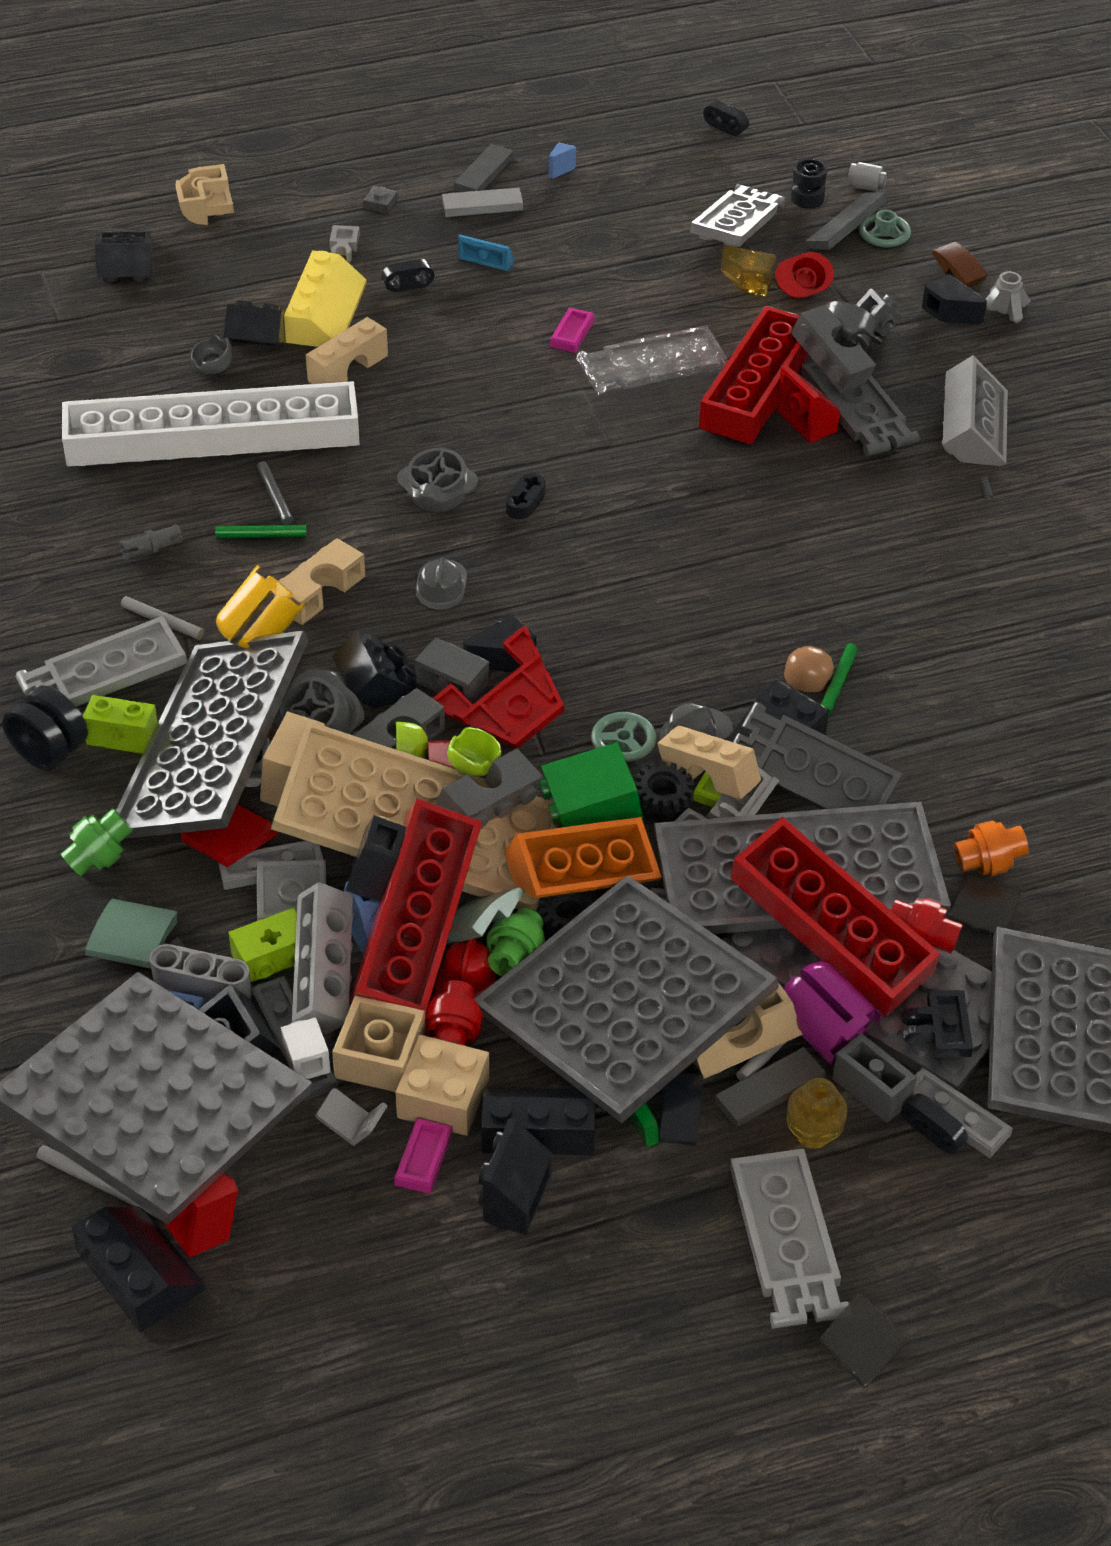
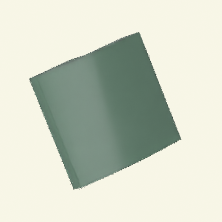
M518 887L479 897L456 910L446 945L482 937L490 922L510 916L524 891Z
M111 899L92 931L85 949V955L151 969L150 954L156 947L165 944V939L177 924V911Z

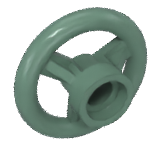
M880 210L876 214H872L858 227L862 239L878 247L889 248L902 245L911 235L909 224L891 210ZM875 222V227L867 232L866 227ZM896 224L902 228L903 232L899 230ZM880 236H884V237H886V236H891V237H894L895 239L885 240V239H879V238H877V237H880Z
M615 712L604 716L594 725L591 739L595 749L606 746L604 743L609 745L618 742L625 761L632 762L645 757L653 750L656 743V732L653 725L638 714ZM626 722L623 728L615 732L602 733L604 728L612 723ZM637 725L643 728L647 735V740L642 747L634 740L633 732Z

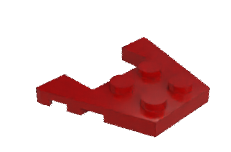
M525 625L503 642L504 649L521 667L486 695L472 704L451 683L432 698L444 706L445 716L468 727L483 730L492 735L498 742L514 750L521 747L565 711L559 693Z

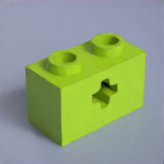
M92 695L83 714L88 729L87 745L141 754L144 753L158 724L154 704Z
M294 907L229 931L231 954L233 958L242 960L248 965L251 982L265 979L274 973L292 966L294 967L297 913Z

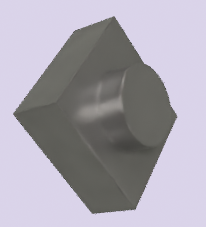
M373 186L363 199L364 209L388 214L398 200L397 191Z

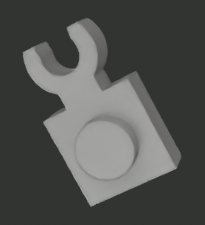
M333 225L330 236L331 253L346 256V261L350 262L352 260V251H357L360 236L359 226Z

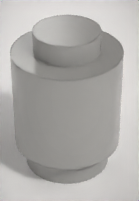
M858 162V164L852 163L848 173L847 184L853 185V188L878 192L879 188L885 187L887 173L883 172V166Z

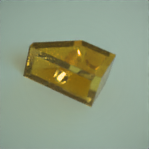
M724 245L721 271L740 291L767 296L774 279L776 255Z

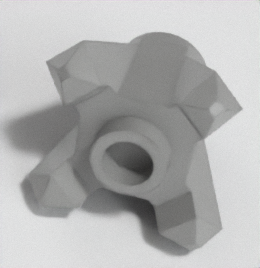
M1011 271L1000 274L996 284L990 289V294L986 298V310H997L1001 314H1008L1009 321L1013 323H1019L1023 319L1022 307L1029 304L1031 300L1023 289V283L1019 274Z

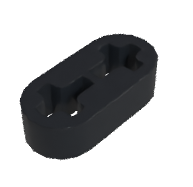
M713 101L704 108L703 116L705 121L712 127L727 134L738 136L749 126V120L744 112L721 101Z
M417 259L388 265L382 271L381 276L389 291L398 292L428 286L434 280L435 274L427 260Z
M530 473L519 479L506 497V513L509 517L518 520L525 519L534 512L546 494V481L543 476Z
M915 1094L902 1106V1114L905 1120L941 1150L950 1154L955 1153L968 1140L967 1131L962 1123L924 1094Z

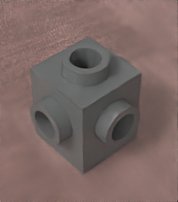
M872 288L856 304L875 317L877 320L875 331L883 337L903 317L896 309L898 303L886 293L882 296Z

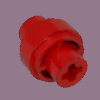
M927 897L924 900L917 898L914 905L898 899L895 900L891 909L895 915L933 948L952 954L963 924L945 918L948 909L942 907V903Z
M458 980L447 981L443 984L442 993L431 999L425 1013V1030L428 1037L463 1046L472 1044L481 1032L483 1013L480 1005L473 999L475 990L472 985Z

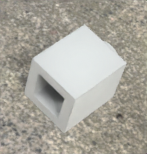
M316 1017L304 1021H295L290 1025L281 1027L283 1050L290 1069L306 1079L330 1073L329 1051Z

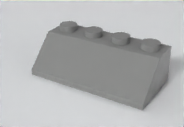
M972 355L946 371L942 445L948 454H953L960 462L1003 466L1006 464L1008 390Z

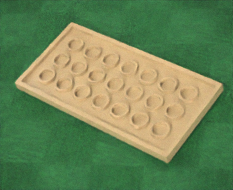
M307 720L271 829L356 857L365 828L373 815L404 825L407 812L417 798L436 805L442 788L466 775L459 773L456 769ZM471 777L479 786L489 788L484 782L485 779ZM536 796L530 803L526 805L521 803L514 807L505 817H496L488 821L479 832L462 889L463 892L484 897L518 888L513 882L504 853L518 833L557 828V824H553L549 813L548 805L552 804L550 800H544V798ZM524 891L515 909L529 908L536 911L540 898L534 899Z

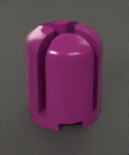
M819 961L808 964L801 969L800 974L802 977L793 976L786 983L783 990L793 1002L797 1015V1026L802 1032L801 1036L833 1067L836 1054L859 1034L866 1035L867 1028L873 1021L879 1025L883 1016L832 964Z

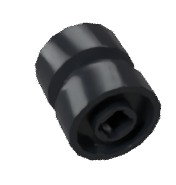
M805 158L795 163L791 189V201L795 205L802 208H816L823 204L828 171L827 165L818 159Z

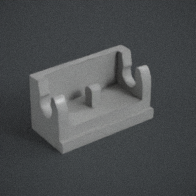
M758 767L761 777L760 783L742 799L722 794L706 817L712 819L755 815L779 780L776 777L772 778Z

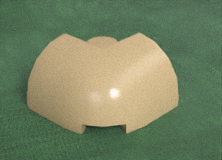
M224 164L189 169L188 175L180 180H176L179 205L182 214L189 221L208 225V216L234 213Z

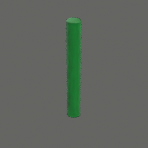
M216 526L215 535L216 538L307 537V526Z
M849 643L846 645L821 703L822 706L829 709V715L834 708L857 654L858 647L855 644Z

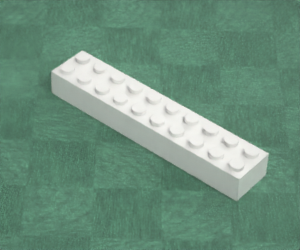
M354 381L62 402V442L67 467L360 445Z

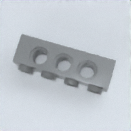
M320 882L298 895L292 1023L316 1017L321 1032L329 1034L343 1026L350 1009L349 991L352 980L350 962L353 949L351 933L354 918L352 910L353 895Z

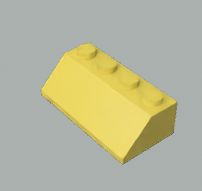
M312 250L284 314L286 343L319 347L349 328L367 283L366 279L341 255L327 251Z

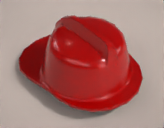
M807 252L786 259L779 263L775 272V278L780 289L790 297L797 299L813 296L824 291L830 286L834 277V270L829 260L815 252Z
M476 938L456 942L450 946L441 964L436 983V995L441 994L443 984L451 980L463 981L472 985L475 990L473 999L493 985L496 973L490 968L488 963V957L490 956L488 948L476 941Z

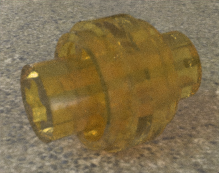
M824 1078L811 1079L791 1094L786 1112L787 1125L801 1144L808 1148H821L839 1137L843 1132L848 1112L847 1103L831 1081Z

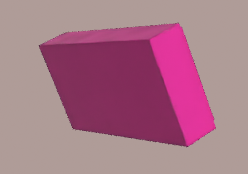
M568 308L550 338V347L576 353L595 321V314Z
M421 1118L416 1119L394 1178L395 1186L431 1194L453 1134V1126Z

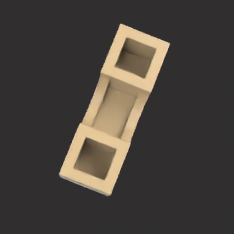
M366 317L307 353L308 382L311 384L347 382L348 367L353 359L369 368L387 357V329Z
M336 538L327 546L322 547L319 552L306 562L301 563L298 568L286 577L281 578L279 582L294 593L291 600L298 606L303 602L307 604L294 620L303 625L323 609V586H333L345 593L365 577L364 554Z
M679 725L657 743L662 762H665L666 767H670L671 762L677 764V770L684 767L686 774H691L692 781L705 770L710 775L717 792L742 799L761 782L753 748Z
M779 984V988L752 1010L742 1023L730 1029L693 1061L699 1073L704 1075L703 1079L802 1035L797 1026V1015L793 1002Z

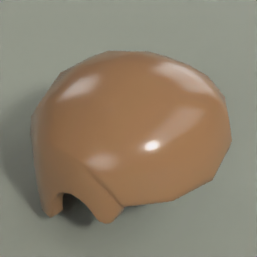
M813 646L797 648L789 655L785 665L784 677L786 682L796 690L804 692L822 691L827 681L832 678L834 670L832 657L821 648Z

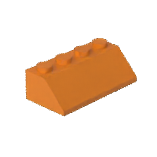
M641 817L518 833L504 853L514 884L534 899L611 888L627 875L638 883L659 881L662 878Z

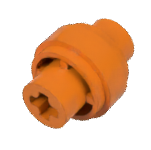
M993 820L976 824L974 829L969 830L968 839L954 842L953 844L955 859L961 872L977 868L980 875H987L988 877L1007 873L1008 869L1014 865V858L1026 856L1029 853L1027 838L1021 826L1005 829L1001 822L995 823Z

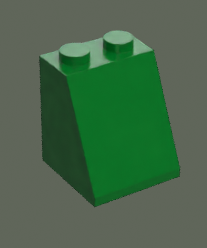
M618 742L541 766L544 779L541 780L539 785L544 800L551 799L552 804L548 805L553 824L560 823L561 828L638 817H641L643 821L638 791Z

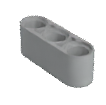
M170 944L160 945L150 954L153 981L167 991L203 997L210 1001L228 985L232 984L246 997L251 998L250 971L248 965L242 960Z

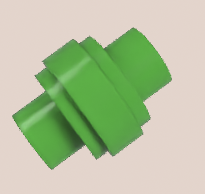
M114 808L101 819H98L94 814L89 818L85 816L72 827L73 832L69 836L73 843L61 855L80 876L94 865L100 870L104 867L110 868L122 857L120 853L125 849L120 842L133 832V829Z
M520 908L515 913H511L508 918H500L494 923L487 935V948L490 952L488 957L489 966L496 974L504 976L545 942L542 930L544 925L543 919L536 911L529 908Z

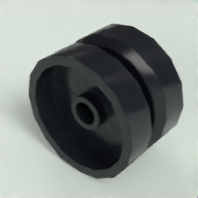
M41 685L24 697L23 703L15 705L4 715L2 720L4 733L14 749L30 764L48 771L56 768L63 762L68 753L75 751L86 741L88 736L87 724L81 712L63 693L50 686Z

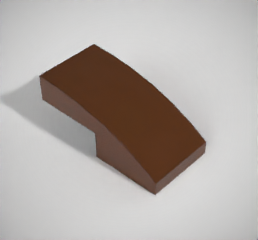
M956 242L934 249L932 252L944 273L952 272L955 278L967 287L985 281L988 276L976 258Z

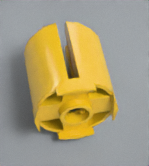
M258 565L252 570L216 618L220 633L229 641L234 640L272 593L276 595L237 645L242 648H249L250 646L246 642L251 641L255 637L283 633L307 605L303 602L298 606L292 601L291 598L294 593L273 576L269 575L265 579L257 573L261 568Z

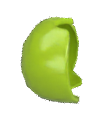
M396 722V750L426 759L429 752L428 736L423 728L414 723Z
M471 727L464 728L459 736L454 735L447 748L449 762L459 773L469 775L470 777L487 775L492 762L500 758L502 754L500 744L492 735Z

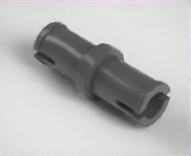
M177 524L154 532L147 530L144 531L142 536L120 541L119 548H124L120 552L125 560L148 552L155 554L161 548L182 543L183 536L178 537V534L182 532Z

